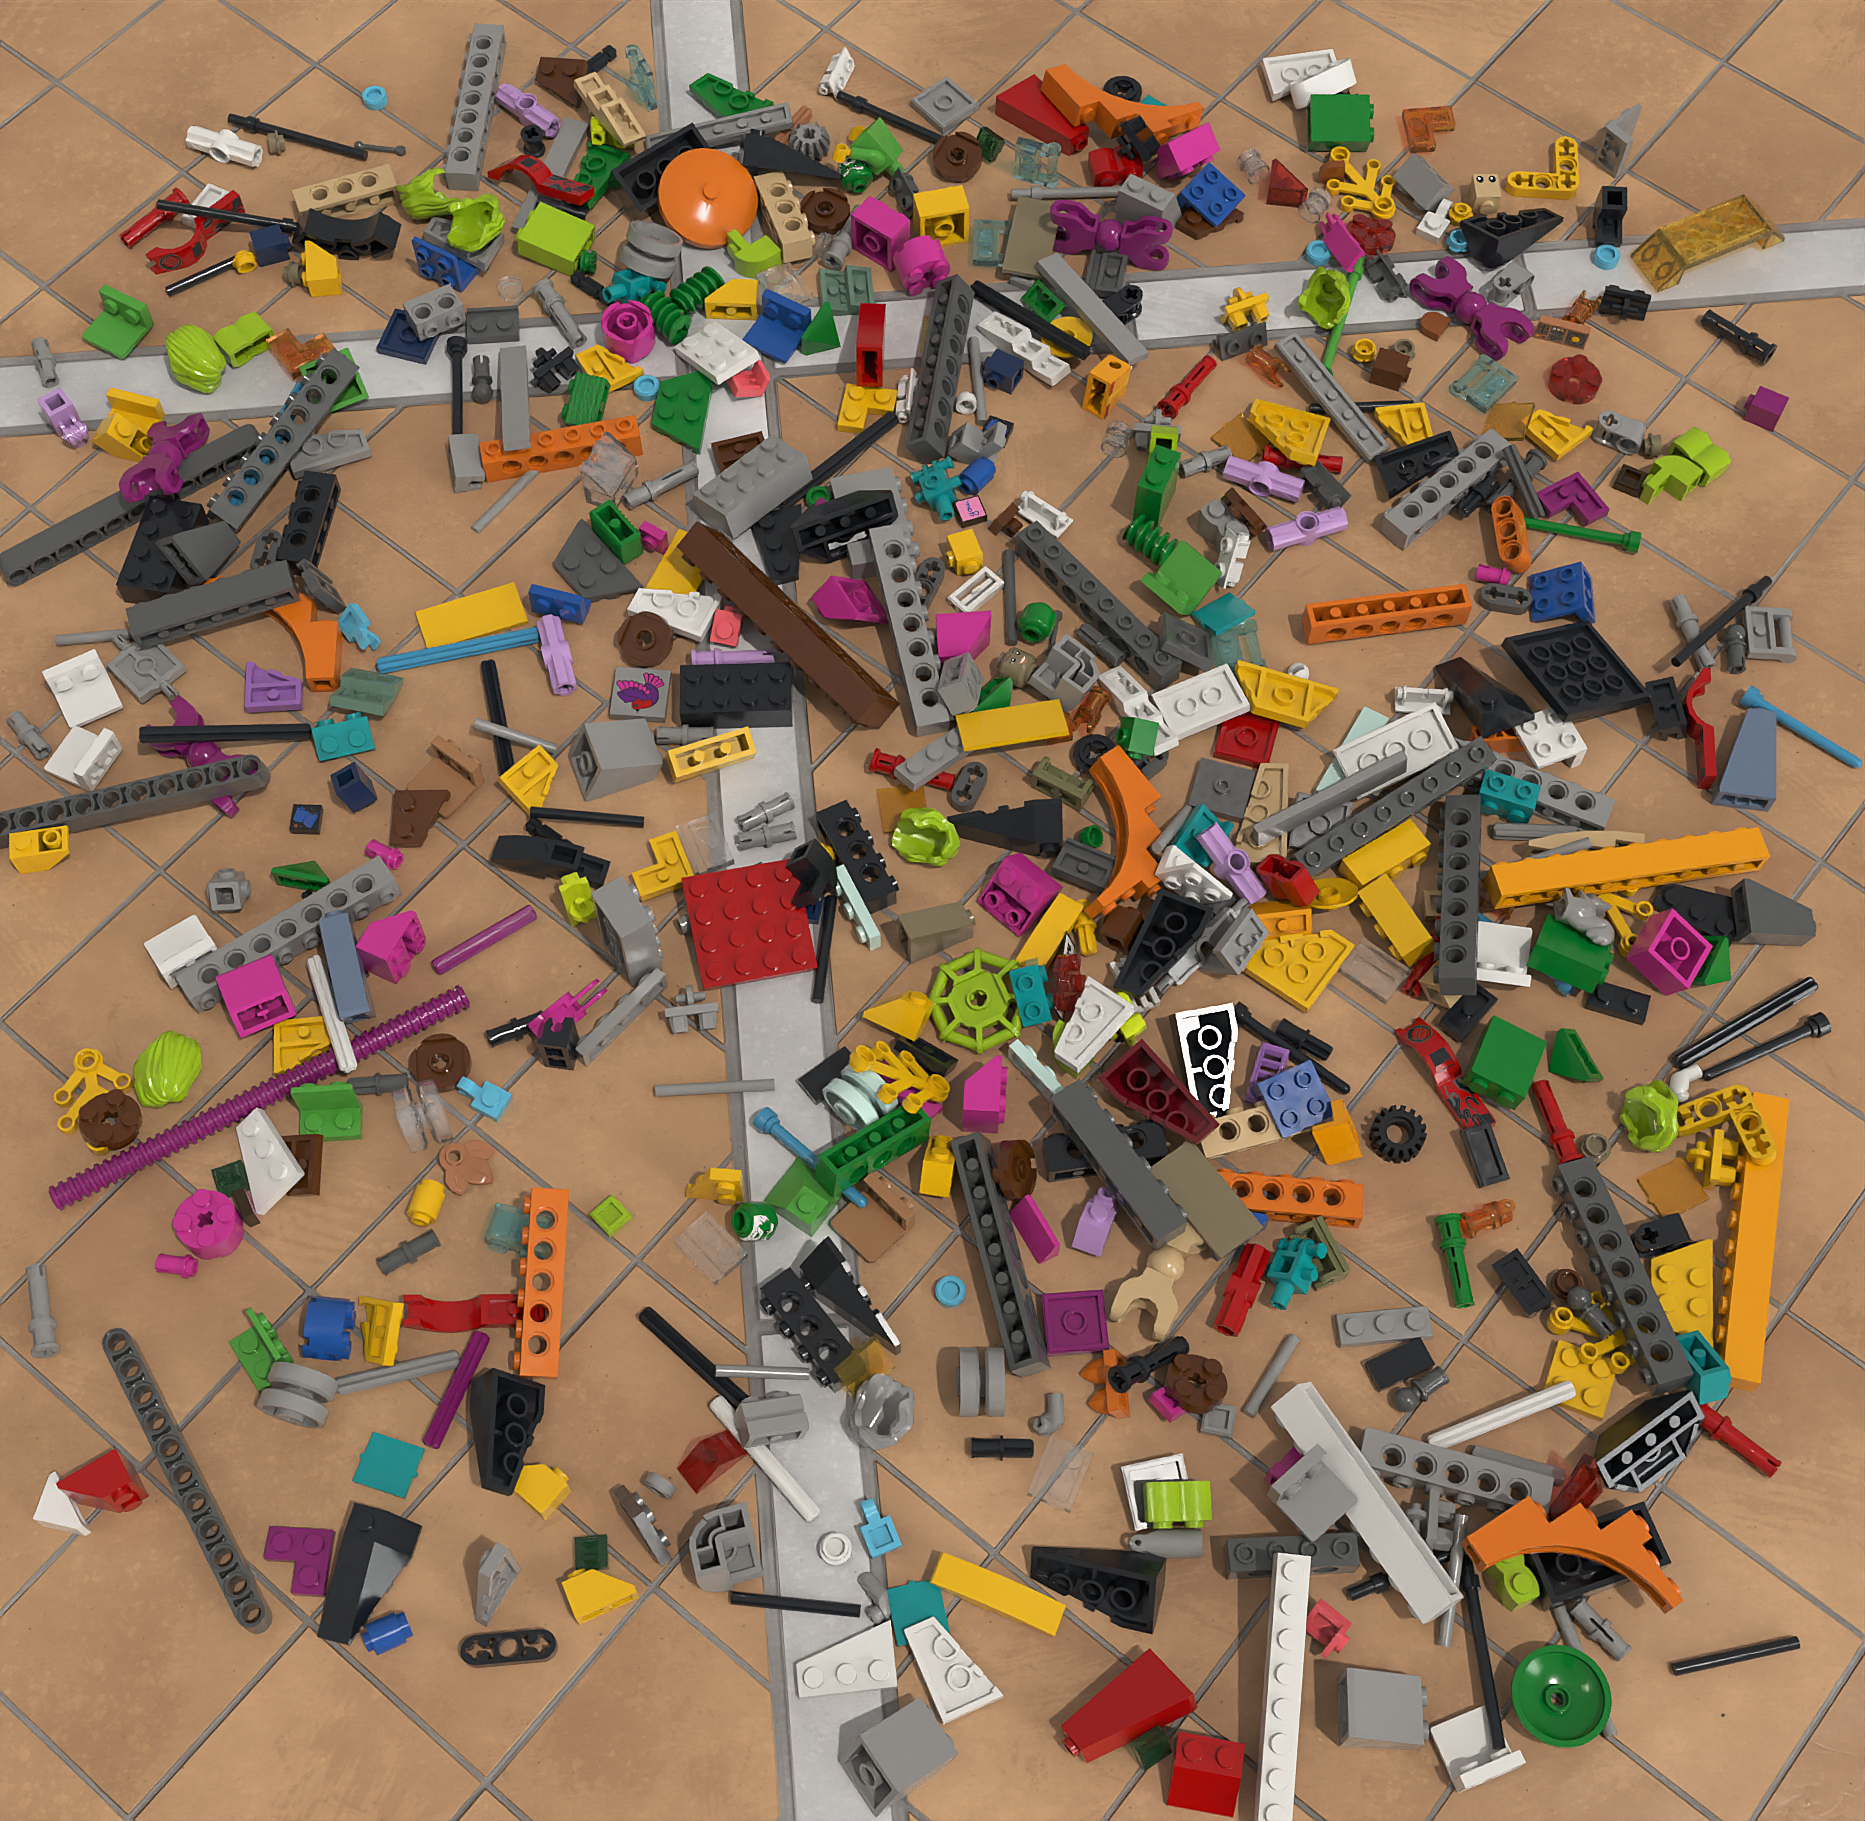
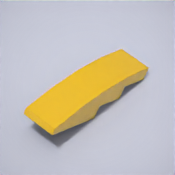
M1059 893L1017 956L1018 967L1026 966V960L1038 958L1039 965L1045 964L1047 970L1053 958L1058 956L1064 945L1066 931L1070 935L1085 906ZM1009 975L1003 980V983L1008 993L1011 994L1014 993Z
M941 1552L929 1582L983 1610H991L1015 1623H1023L1050 1637L1056 1635L1066 1605L1031 1588L944 1552Z

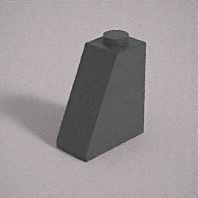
M225 521L159 539L155 544L186 583L191 586L207 581L241 541Z
M1744 878L1731 888L1737 941L1739 943L1803 946L1816 936V922L1813 920L1812 909L1751 879Z

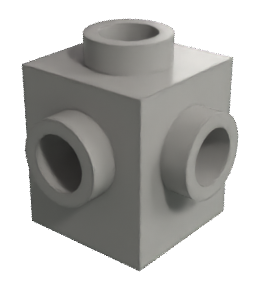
M224 868L215 872L206 886V893L208 899L211 900L212 911L223 910L231 912L243 907L248 897L251 896V884L249 880H245L244 871Z

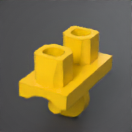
M1241 287L1233 289V297L1227 299L1228 306L1224 308L1225 313L1220 317L1222 324L1229 323L1232 330L1236 332L1247 327L1246 317L1249 315L1252 316L1256 324L1266 322L1270 316L1266 306L1269 301L1267 292L1253 297L1251 291L1245 293Z
M1715 1129L1713 1137L1707 1139V1145L1705 1142L1698 1141L1696 1149H1690L1686 1153L1687 1161L1694 1163L1695 1172H1703L1704 1165L1702 1189L1712 1190L1715 1185L1731 1186L1735 1181L1736 1169L1721 1165L1722 1158L1734 1160L1738 1153L1739 1142L1725 1138L1724 1130Z

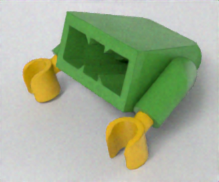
M881 117L866 129L860 125L852 128L848 139L853 141L850 145L851 149L847 145L839 143L836 145L832 155V160L838 163L845 162L846 156L851 157V160L864 161L876 175L886 170L893 178L898 167L901 168L902 172L905 171L897 161L903 150Z

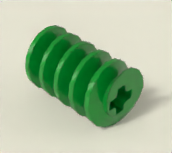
M705 266L701 269V272H696L693 277L687 278L685 283H680L677 288L671 289L669 296L672 303H676L678 308L685 312V315H688L687 311L694 315L696 313L695 306L699 309L704 308L703 301L705 302V298L722 287L725 282L713 268Z
M658 290L653 294H646L640 299L639 302L649 308L654 327L674 345L679 344L685 339L692 323V318L689 315H685V312L679 309L676 303H672V300L665 296L662 290Z
M1141 514L1130 523L1122 538L1126 540L1128 545L1134 546L1137 552H1142L1145 558H1150L1153 564H1159V568H1161L1178 545L1179 540L1175 538L1169 543L1171 534L1167 532L1161 537L1163 528L1158 526L1152 530L1155 522L1150 520L1144 524L1146 515Z

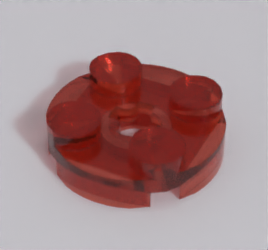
M1356 214L1346 226L1352 237L1368 255H1377V249L1382 254L1383 250L1388 249L1389 252L1393 248L1396 234L1392 229V222L1388 219L1378 220L1366 217L1363 214Z
M1577 354L1574 357L1563 358L1552 366L1548 387L1551 393L1563 402L1567 399L1574 401L1573 404L1576 405L1585 404L1595 398L1602 383V376L1598 368L1588 361L1586 356ZM1570 378H1576L1579 380V383H1577L1576 381L1571 382L1569 380Z
M1060 954L1055 960L1052 978H1058V987H1052V994L1058 1011L1074 1012L1075 1004L1078 998H1080V992H1083L1085 989L1086 976L1081 975L1080 972L1081 958L1079 954Z

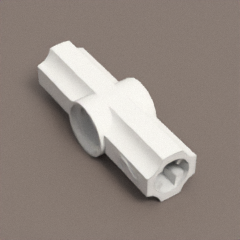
M190 126L187 131L186 143L188 147L210 153L220 163L225 164L232 160L251 167H258L262 162V147L240 140L232 131L223 129L218 133L198 126Z

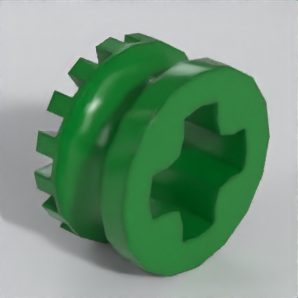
M582 250L580 258L581 272L586 273V271H590L591 274H595L597 264L595 263L597 262V252L592 251L588 253L587 250Z

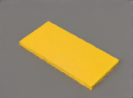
M678 529L645 589L672 590L674 594L688 595L689 592H698L704 581L699 575L701 570L697 566L689 565L682 558L683 553L676 547L688 532Z
M514 582L415 612L427 648L485 637L529 623Z
M1059 699L955 715L964 752L1069 735Z

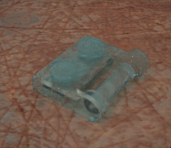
M628 45L625 48V55L629 60L630 88L636 92L638 101L640 103L643 102L648 111L657 109L653 72L637 45Z
M1018 137L1015 147L1014 179L1047 188L1057 187L1059 183L1057 165L1058 157L1061 155L1060 144L1056 142L1045 144L1032 139ZM1042 156L1048 158L1046 174L1041 173Z
M974 219L972 266L1002 267L1005 254H998L999 233L1006 235L1007 248L1013 221Z
M1482 354L1476 359L1475 365L1459 380L1453 381L1448 389L1454 397H1461L1486 414L1517 383L1518 376L1489 356ZM1482 371H1488L1473 388L1468 387Z
M1255 619L1244 620L1217 636L1208 630L1215 668L1228 664L1233 675L1237 676L1234 670L1238 660L1244 661L1238 637L1240 635H1246L1251 661L1248 663L1267 668L1266 661L1262 658L1256 634L1258 626Z

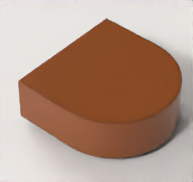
M1344 160L1329 161L1319 168V177L1322 183L1327 184V181L1330 179L1344 182Z
M1427 312L1421 318L1420 331L1425 336L1438 341L1450 325L1451 319L1438 312Z

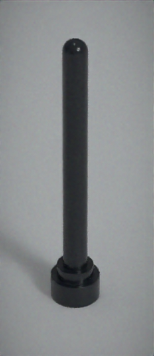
M452 336L447 339V352L452 358V435L463 434L462 358L468 352V342L462 336Z
M1240 1001L1235 1005L1234 1012L1237 1026L1239 1025L1241 1028L1245 1026L1268 1043L1290 1050L1288 1057L1298 1064L1311 1060L1321 1080L1341 1094L1346 1095L1350 1092L1351 1088L1348 1083L1251 1017L1252 1013L1248 1011L1249 1007Z
M1822 1012L1813 1014L1807 1018L1804 1026L1702 1072V1079L1704 1081H1711L1808 1036L1812 1038L1825 1036L1831 1033L1830 1022Z

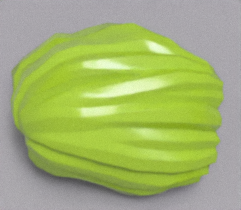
M429 169L422 175L414 177L410 184L395 186L397 192L400 193L401 205L411 218L419 220L453 215L452 212L447 211L448 204L459 200V198L454 197L450 199L443 192L438 191L435 193L433 190L434 176L444 174V169Z
M483 194L474 199L466 197L449 203L447 211L452 212L453 219L450 233L447 235L448 244L459 250L474 252L483 248L498 236L505 223L499 208L498 198L493 194Z
M1322 266L1318 267L1311 275L1307 289L1298 297L1297 306L1300 310L1302 309L1307 312L1310 318L1322 329H1331L1338 325L1344 315L1348 313L1351 302L1349 283L1346 281L1345 275L1338 270L1332 271L1331 269L1326 270Z
M185 324L180 326L179 329H175L174 332H170L166 336L165 346L174 378L180 383L203 393L214 392L222 382L221 377L226 367V360L212 336L202 328L192 324Z
M923 807L909 808L902 812L901 820L897 823V828L892 836V846L899 851L900 856L909 862L929 863L932 866H944L948 860L956 856L959 851L960 838L954 824L950 823L939 811L934 808Z
M169 1030L160 1034L139 1055V1058L134 1063L133 1075L135 1078L134 1087L142 1106L157 1109L163 1108L167 1103L180 1102L187 1096L190 1087L199 1077L202 1068V1050L200 1044L195 1039Z
M1660 1080L1652 1081V1084L1635 1087L1625 1094V1103L1621 1108L1619 1120L1629 1131L1628 1138L1633 1146L1640 1150H1648L1649 1152H1661L1672 1144L1678 1135L1679 1129L1677 1120L1678 1099L1676 1094Z

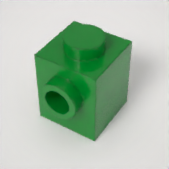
M1122 717L1120 728L1116 733L1117 745L1131 759L1141 760L1142 755L1153 756L1159 723L1136 717Z

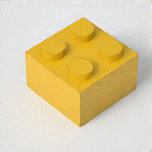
M962 185L913 194V230L916 237L927 235L932 240H935L936 237L939 239L942 247L969 242L970 208Z

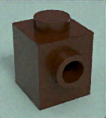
M1380 347L1372 368L1369 383L1398 392L1401 383H1407L1412 369L1407 367L1410 356Z
M1118 905L1105 917L1103 925L1099 930L1106 947L1129 954L1144 923L1141 912L1136 908H1126Z

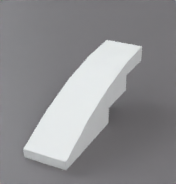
M997 311L977 325L978 329L1000 350L1024 360V369L1052 387L1071 373L1069 364L1051 355L1049 346L1032 338L1029 328Z
M1121 665L1099 675L1097 681L1122 717H1136L1159 723L1154 756L1179 745L1178 736L1164 723L1162 713L1148 700L1147 691Z

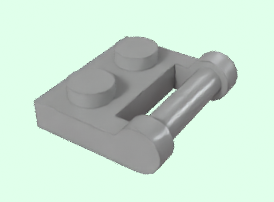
M1745 606L1742 611L1743 627L1746 632V658L1775 659L1783 663L1795 661L1797 654L1792 644L1790 625L1793 619L1792 611L1788 608ZM1774 620L1779 623L1781 647H1776Z

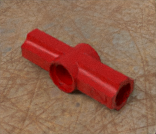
M1256 1243L1246 1244L1239 1259L1237 1269L1232 1272L1223 1294L1225 1298L1213 1327L1226 1336L1238 1337L1245 1322L1249 1308H1252L1262 1284L1260 1280L1271 1252Z

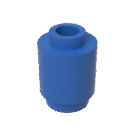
M986 457L975 459L959 474L962 485L959 486L960 489L966 494L977 495L994 478L996 467L993 462Z
M404 1611L395 1614V1612L366 1624L367 1632L361 1634L368 1652L375 1650L377 1656L406 1643V1639L413 1636Z

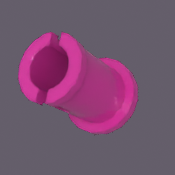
M1479 563L1475 580L1508 585L1511 571H1507L1506 567L1499 569Z
M372 839L366 846L371 851L365 850V855L372 858L379 855L388 869H397L403 862L404 855L398 848L392 849L375 839Z
M160 1253L156 1259L155 1269H157V1273L181 1275L184 1279H188L190 1276L194 1277L196 1275L198 1259L193 1258L191 1254L182 1257Z

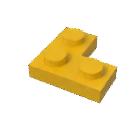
M847 383L837 424L838 431L860 434L865 429L868 414L883 416L887 412L894 413L898 390L863 387Z
M676 831L650 839L649 843L657 864L632 872V878L640 894L641 901L682 888L681 878L694 876Z

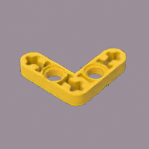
M1567 136L1558 138L1553 149V173L1514 171L1508 175L1505 185L1506 192L1515 197L1561 200L1574 198L1579 187L1577 142ZM1564 148L1568 151L1567 155H1564ZM1568 165L1572 170L1564 171L1560 166ZM1567 180L1568 188H1566V186L1564 185V182ZM1536 183H1545L1548 188H1539Z
M1738 1084L1732 1085L1678 1106L1677 1118L1682 1117L1685 1125L1679 1126L1676 1137H1686L1731 1119L1750 1159L1757 1165H1768L1775 1160L1777 1156L1775 1142L1747 1087ZM1739 1095L1743 1103L1737 1105L1733 1097ZM1721 1100H1724L1728 1110L1723 1111ZM1706 1105H1714L1718 1108L1717 1113L1712 1117L1703 1116L1701 1110ZM1695 1111L1697 1119L1699 1120L1697 1122H1695L1694 1118L1692 1117L1691 1112ZM1752 1118L1757 1120L1759 1124L1756 1129L1746 1131L1741 1127L1744 1120ZM1760 1137L1763 1147L1767 1150L1766 1154L1761 1155L1754 1139Z

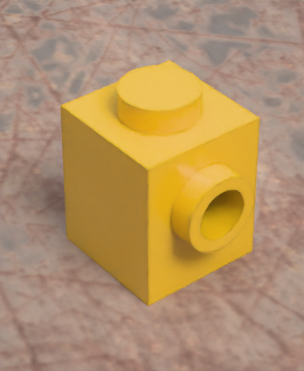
M973 529L947 536V552H945L948 566L954 568L957 576L973 574L982 569L983 553Z

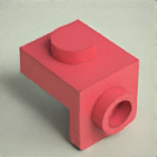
M758 360L754 363L752 370L740 371L726 381L735 397L763 396L769 384L770 375L762 360Z
M725 605L724 610L716 609L710 641L738 647L742 623L746 618L740 615L735 610V607Z
M1320 1598L1307 1616L1306 1631L1326 1647L1321 1655L1327 1658L1333 1650L1339 1654L1349 1641L1350 1637L1345 1633L1352 1623Z

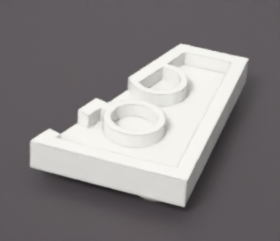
M891 1620L797 1663L799 1699L898 1689Z

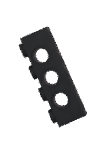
M305 471L302 481H298L296 501L292 502L290 506V520L283 529L282 546H279L276 551V561L286 560L296 576H302L301 573L303 571L296 564L304 558L318 568L341 492L336 474Z
M846 799L816 812V823L827 846L830 845L833 848L838 866L844 864L870 915L896 904V892L899 891L898 884L893 875L888 876L885 870L887 867L882 854L880 852L876 854L873 849L874 841L868 830L864 831L860 823H862L858 810L855 807L851 808ZM843 832L852 833L850 836L841 835ZM857 854L865 856L861 859L853 858V856ZM868 877H875L877 880L874 882H868L865 879Z
M1142 1120L1132 1126L1124 1127L1123 1124H1114L1120 1133L1125 1132L1131 1141H1137L1141 1145L1140 1148L1133 1150L1138 1156H1143L1148 1161L1150 1167L1168 1155L1163 1126L1159 1123L1153 1122V1120ZM1054 1133L1047 1138H1043L1042 1152L1048 1183L1098 1175L1083 1154L1078 1158H1074L1067 1153L1069 1150L1079 1149L1071 1138L1064 1133Z
M790 1267L760 1288L762 1299L759 1302L769 1316L774 1314L780 1321L778 1328L786 1339H794L799 1346L796 1348V1351L806 1364L811 1361L818 1370L815 1372V1376L824 1388L830 1386L834 1393H836L865 1371L862 1358ZM791 1302L800 1306L793 1313L783 1310L784 1306ZM807 1326H813L818 1329V1332L812 1337L804 1336L801 1333ZM825 1350H832L837 1354L831 1361L823 1360L820 1355Z

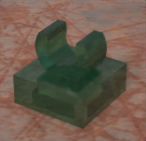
M987 126L980 128L976 139L982 150V157L988 162H994L998 153L1004 147V139Z
M241 1159L211 1170L217 1192L226 1195L228 1198L233 1197V1191L242 1187L246 1191H250L249 1181Z
M607 1534L574 1537L576 1570L583 1568L586 1571L591 1569L596 1571L609 1569Z
M1159 1725L1131 1742L1137 1761L1144 1771L1172 1753L1166 1734Z

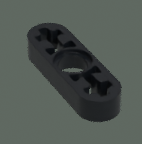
M545 1629L483 1634L468 1637L463 1642L460 1652L462 1659L472 1668L519 1665L551 1660L557 1653L558 1643L554 1635ZM542 1637L545 1638L547 1643H551L550 1647L545 1648L544 1654H540L536 1648L527 1649L529 1656H524V1638H528L527 1643L529 1645L539 1644ZM507 1640H515L519 1647L516 1655L511 1658H505L500 1653L501 1645ZM495 1641L493 1650L496 1659H491L492 1655L490 1652L479 1654L478 1660H474V1657L468 1654V1651L474 1649V1644L479 1643L482 1649H492L490 1642Z

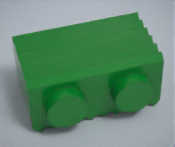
M576 372L575 379H571L568 385L569 402L564 404L561 414L564 420L563 423L567 427L602 421L609 389L611 388L608 380L603 377Z
M607 500L590 511L592 530L624 565L643 554L640 532L637 531V528H634V525H631V521L625 518V514L619 511L618 507L612 503V500Z

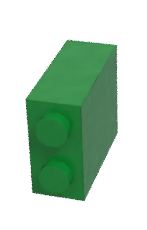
M1311 94L1307 103L1308 152H1331L1333 148L1338 146L1347 148L1349 152H1366L1369 144L1374 141V127H1370V119H1373L1374 104H1370V95Z
M1156 445L1137 485L1133 520L1137 519L1141 514H1145L1146 520L1144 524L1150 520L1155 522L1152 530L1160 526L1175 493L1181 458L1180 452Z
M1548 914L1537 936L1526 966L1592 994L1596 985H1603L1608 975L1609 967L1615 955L1610 952L1613 942L1606 946L1595 944L1584 933L1574 929L1572 926L1556 921L1555 916Z
M1493 1015L1481 1032L1461 1084L1469 1087L1475 1093L1483 1094L1495 1100L1503 1107L1515 1110L1526 1098L1547 1041Z

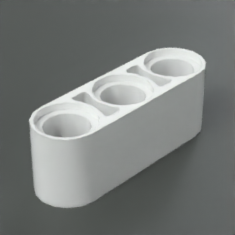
M1344 58L1294 80L1288 86L1295 109L1307 107L1311 94H1336L1353 86L1357 81L1350 58Z

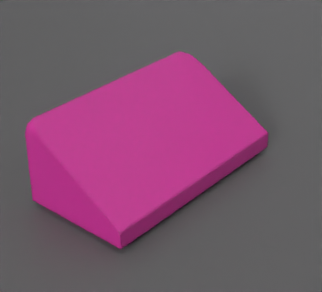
M1026 1195L1010 1212V1217L1037 1263L1042 1264L1058 1255L1060 1243L1032 1196Z

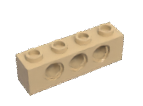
M389 164L292 190L300 217L308 209L312 208L322 214L344 219L401 203L399 192L395 188L397 184Z
M782 170L754 176V183L758 194V205L775 244L782 251L783 263L813 257L812 246L816 245L815 236L812 230H808V221L805 213L801 214L800 212L801 208L798 197L793 196L791 181L786 180Z
M1264 1100L1254 1103L1255 1108L1244 1111L1243 1106L1225 1111L1226 1116L1218 1118L1211 1114L1220 1125L1196 1146L1209 1161L1311 1134V1128L1319 1125V1123L1286 1138H1282ZM1253 1118L1259 1121L1261 1125L1260 1132H1253L1249 1129L1248 1119ZM1220 1126H1227L1231 1129L1233 1134L1231 1140H1226L1220 1136Z

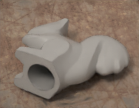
M1565 887L1562 897L1553 903L1556 921L1572 926L1574 929L1584 933L1595 944L1606 946L1612 943L1615 935L1614 928L1606 919L1601 918L1606 916L1605 911L1611 909L1612 906L1593 893L1585 894L1583 890H1578L1577 897H1573L1570 889Z

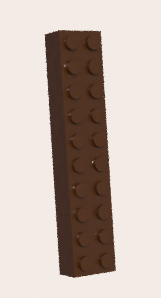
M697 521L676 546L683 553L682 558L689 565L697 566L701 570L699 575L708 583H714L718 587L717 592L727 601L732 600L736 604L735 610L745 618L749 617L754 621L752 625L754 629L764 636L767 634L772 639L770 644L776 650L790 656L788 661L800 671L803 669L808 674L807 680L817 688L822 687L827 692L825 697L835 706L840 705L845 710L843 714L849 721L854 724L859 722L866 728L872 726L880 729L900 703L722 532Z

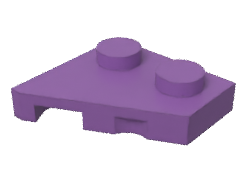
M251 661L246 663L245 709L247 713L303 710L304 686L300 679L283 676L280 672L272 669L269 671L257 667Z

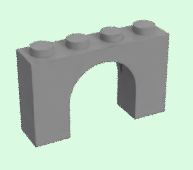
M892 467L830 478L832 500L858 490H891L899 515L892 525L901 523L903 533L908 532L910 539V548L907 549L909 557L914 556L916 563V557H920L917 541L912 542L911 535H914L911 519L906 520L905 514L908 513L906 499L900 498L899 492H902L899 476H894ZM869 539L847 543V559L852 579L877 576ZM890 553L887 555L890 558L899 557V555L895 553Z

